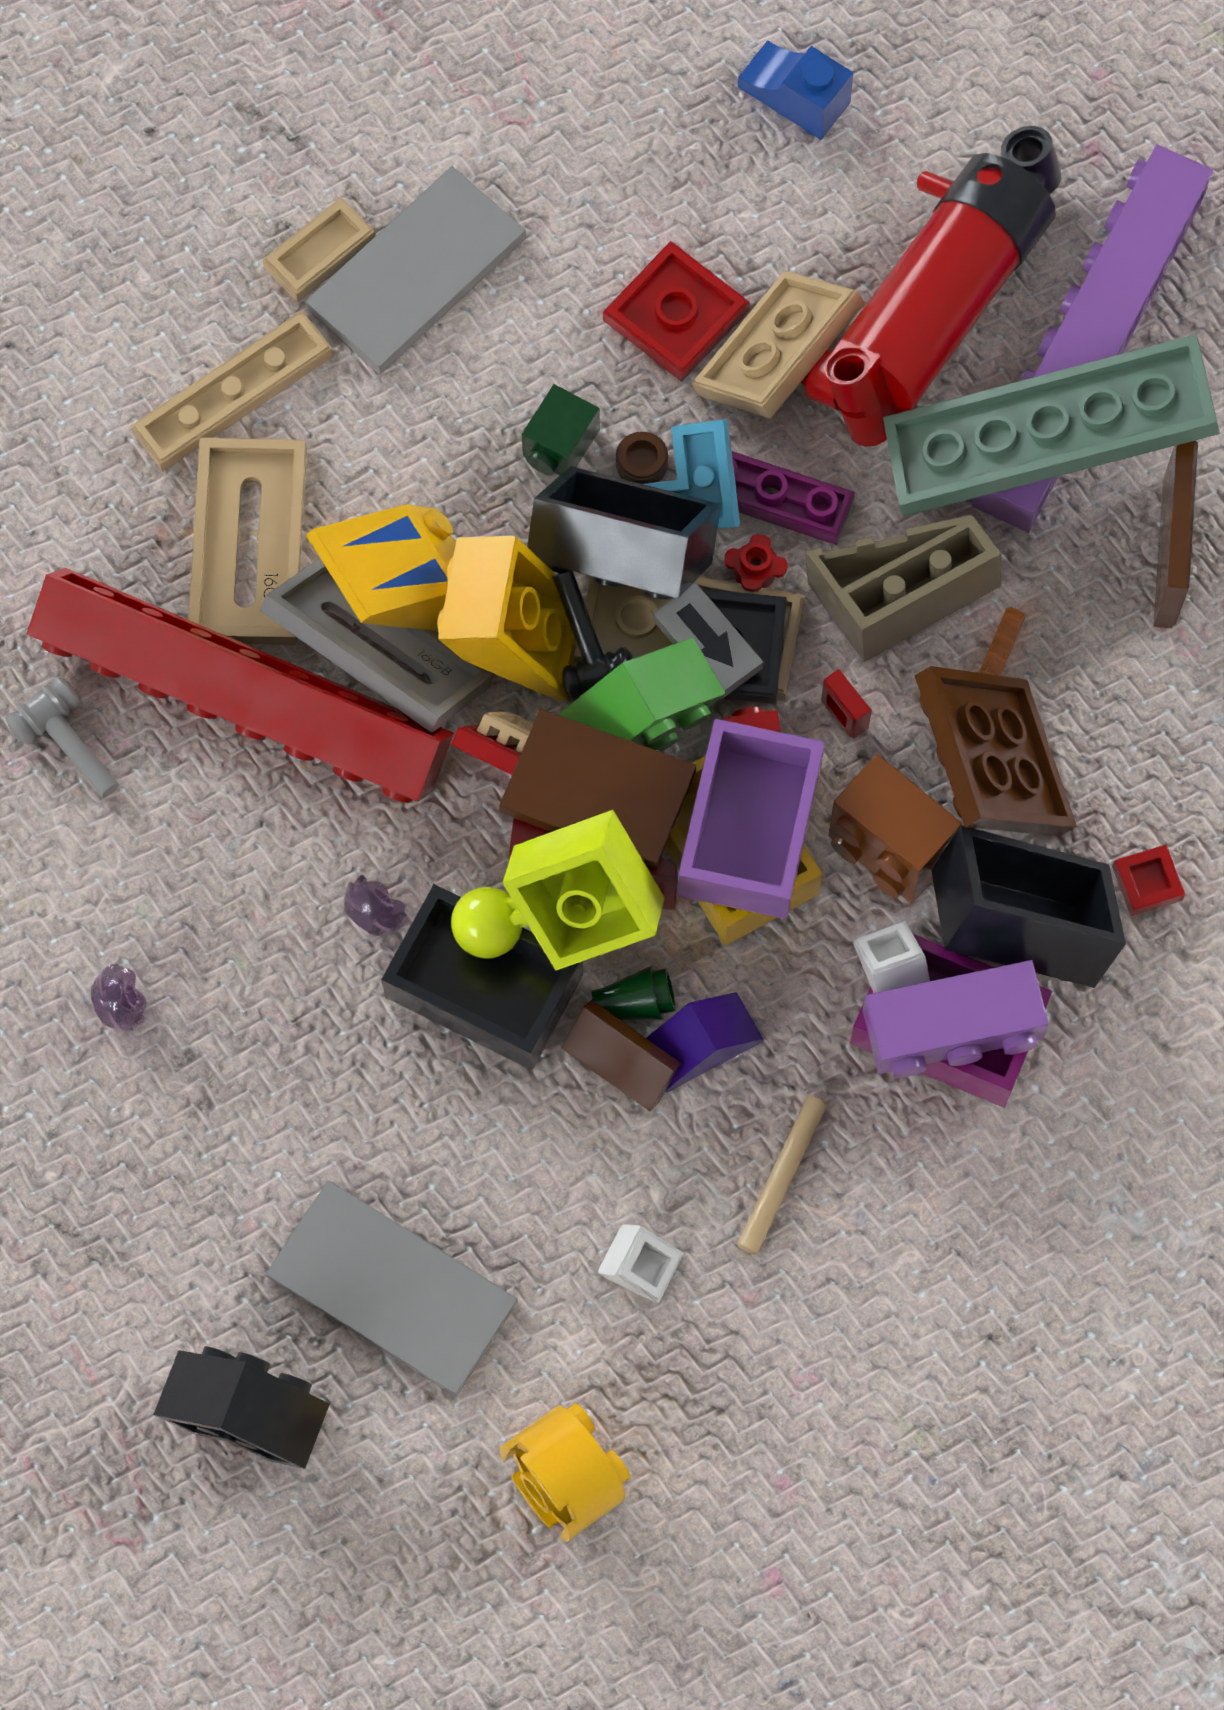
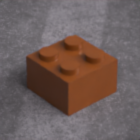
M876 754L833 801L828 837L832 839L831 845L833 849L843 859L852 864H856L859 861L873 872V880L886 894L896 899L901 895L910 904H913L933 881L931 869L959 826L962 825V822Z

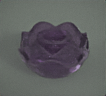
M363 874L354 883L351 881L348 883L344 895V909L347 915L359 927L372 935L382 936L396 932L406 923L404 918L407 915L405 913V904L400 900L391 899L383 883L379 881L367 882V878Z
M119 964L109 965L97 975L91 986V1000L98 1018L105 1026L117 1031L129 1032L134 1031L133 1028L146 1021L142 1014L147 1002L143 993L135 988L136 975L134 971L123 968Z

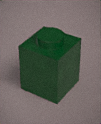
M553 384L521 434L522 451L526 461L534 469L545 475H553L554 473L561 475L570 466L577 467L600 431V408Z

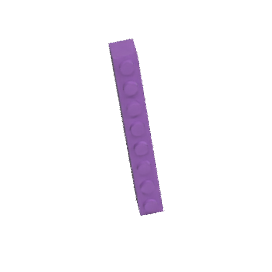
M1156 144L1147 162L1140 158L1138 159L1126 185L1127 188L1132 190L1126 203L1117 200L1105 223L1104 229L1110 231L1103 245L1094 242L1082 267V271L1088 273L1081 287L1072 284L1060 309V313L1066 315L1059 329L1052 326L1049 327L1037 353L1038 356L1043 357V360L1036 372L1027 369L1021 381L1123 354L1207 193L1213 169ZM1059 476L973 498L972 507L1029 533Z

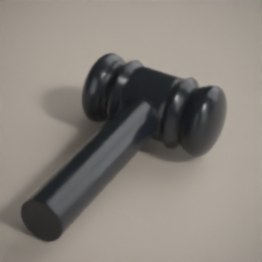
M566 570L552 576L583 659V662L578 661L576 666L566 665L562 670L564 689L568 696L575 701L620 664L632 660L634 657L625 647H620L615 653L607 651L606 654H603L574 572Z

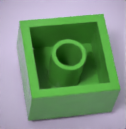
M692 637L623 662L558 715L662 752L679 740L675 732L680 728L686 731L708 719L712 715L708 707L726 693L695 639Z

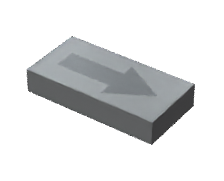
M696 582L679 599L673 598L653 613V621L672 644L692 637L695 639L726 693L720 700L763 669L761 658Z

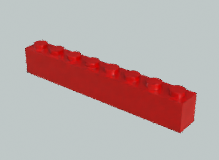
M67 568L46 574L26 633L43 641L41 647L52 654L63 657L76 655L90 661L89 667L99 674L113 678H119L121 675L139 682L138 689L148 695L157 698L172 696L186 702V709L197 716L207 719H216L217 716L235 723V730L246 737L256 740H265L266 737L284 744V751L295 758L306 761H313L317 758L333 765V772L338 776L355 782H362L366 779L382 786V793L387 797L403 803H412L413 800L418 802L433 792L454 732L442 727L431 733L393 706Z

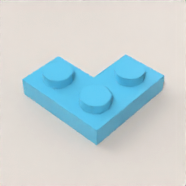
M728 419L671 426L677 480L647 483L644 485L721 504L718 529L740 526Z

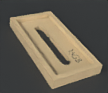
M200 438L188 620L244 644L297 645V637L262 613L260 609L269 592L301 570L307 458L305 440ZM254 481L262 487L256 592L252 605L240 607L235 603L234 597L236 591L241 491L244 484Z

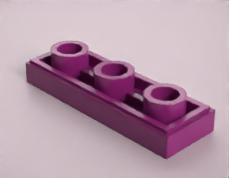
M732 451L739 513L834 545L838 544L854 501V491ZM766 488H775L779 492L776 494H767L763 490Z

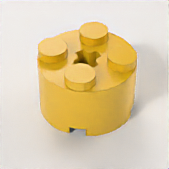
M574 1403L567 1409L561 1405H556L499 1448L503 1462L513 1456L519 1470L511 1475V1478L528 1505L549 1529L557 1523L564 1527L559 1538L565 1542L573 1539L625 1500V1491L622 1484L631 1478L621 1458L611 1449L605 1453L591 1435L596 1431L595 1426L586 1411L577 1403Z

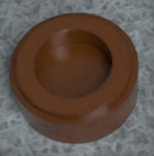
M649 432L629 434L622 439L616 449L617 472L621 479L640 484L661 481L668 469V449L661 438Z

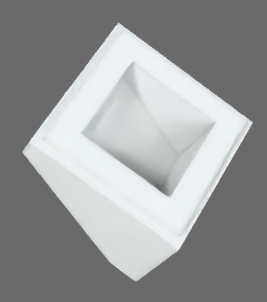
M906 921L853 940L854 947L873 993L930 982L926 957Z
M624 1224L619 1228L598 1273L620 1286L655 1303H659L684 1253L642 1226Z

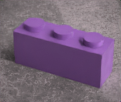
M1032 960L865 995L862 1010L878 1074L893 1072L895 1078L920 1074L927 1069L926 1064L948 1060L950 1066L970 1064L980 1060L983 1057L982 1052L1003 1048L1005 1054H1018L1032 1050L1038 1046L1037 1041L1044 1039L1049 1026Z

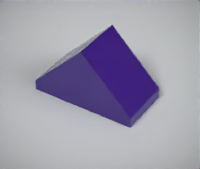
M737 992L689 1002L646 1037V1039L682 1063L665 1091L666 1093L764 1041Z

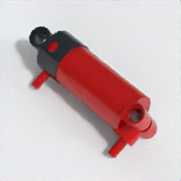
M1025 126L1012 131L1001 145L1002 156L990 153L973 155L955 181L928 171H924L918 176L916 184L919 191L941 198L932 211L933 215L832 351L827 349L800 382L805 385V394L809 399L841 412L848 433L856 444L871 447L887 440L883 417L909 411L915 407L1008 277L1023 263L1055 219V204L1050 194L1058 188L1062 177L1052 138L1045 129L1037 126Z

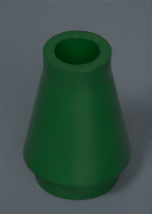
M649 966L606 987L591 991L592 1000L620 1020H664V1014L676 1011L673 986L667 968L654 970L652 966Z

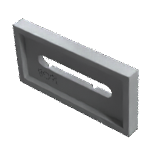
M320 558L269 592L260 609L262 613L431 733L485 692L495 675L492 672L463 661L438 639L439 633L436 631L361 623ZM322 610H329L352 626L355 624L359 625L361 633L421 675L427 673L430 676L428 680L432 684H426L417 679Z

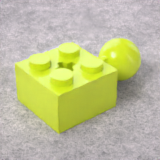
M610 810L514 845L502 882L508 893L499 888L487 886L475 888L467 892L459 899L453 909L451 928L455 940L464 951L479 958H495L511 950L519 940L522 928L529 926L554 969L559 970L655 936L665 897L614 810Z

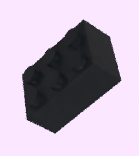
M570 466L534 498L527 547L553 572L561 573L570 570L593 576V579L602 585H628L644 589L646 595L655 599H679L712 564L721 504Z
M960 825L931 869L944 950L1002 965L1032 960L1035 972L1038 974L1095 988L1126 945L1109 864Z
M433 884L381 978L385 998L533 1071L583 977V961L555 970L534 934L525 928H522L520 938L514 947L499 957L479 958L467 953L455 940L451 928L452 912L461 897Z

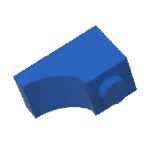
M767 40L738 76V88L822 140L851 102L854 72L813 46H810L806 53H798L786 50Z

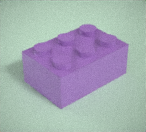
M714 719L678 873L677 896L787 919L822 765L824 741Z

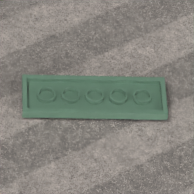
M1197 334L883 417L898 504L903 516L1220 434Z

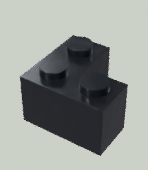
M204 1346L202 1354L178 1350L153 1415L195 1435L231 1442L270 1462L306 1469L330 1403L309 1394L312 1384L305 1380L285 1373H280L278 1378L269 1374L268 1370L271 1364L263 1359L243 1352H238L237 1356L234 1357L219 1349Z

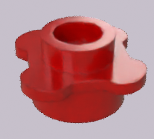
M755 534L751 536L748 544L739 549L731 548L727 550L724 556L725 566L728 569L734 570L736 581L748 592H757L761 588L769 587L774 582L775 577L781 578L787 572V560L776 555L770 547L771 540L766 535ZM759 560L761 564L754 566L751 564V561Z

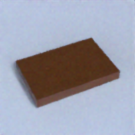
M1196 440L1173 447L1163 478L1153 627L1172 629L1173 625H1176L1189 589L1198 442Z
M539 709L500 802L499 813L553 832L614 810L645 865L657 870L696 773L697 765Z

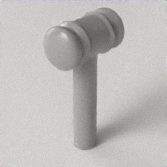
M56 676L50 686L44 685L42 690L23 705H18L17 712L7 714L6 721L8 727L25 744H32L36 735L42 736L44 731H47L99 795L105 798L118 788L119 783L63 718V716H68L69 709L80 706V699L76 690L67 680Z

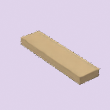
M300 311L130 426L132 433L163 472L199 448L200 438H214L334 356L333 349L305 313Z

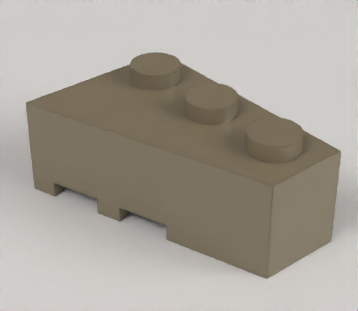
M972 514L905 529V535L873 542L871 536L855 540L856 546L824 553L822 547L805 551L808 585L863 662L1001 587V553Z

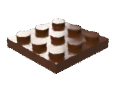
M930 666L914 675L921 694V708L929 719L937 743V757L946 770L954 794V808L962 819L964 827L1062 836L1077 828L1027 679Z

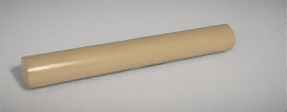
M810 1095L806 1097L737 1242V1246L740 1249L757 1255L827 1107V1104L821 1099Z

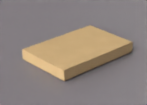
M785 270L692 382V386L701 397L771 419L865 302L857 290Z

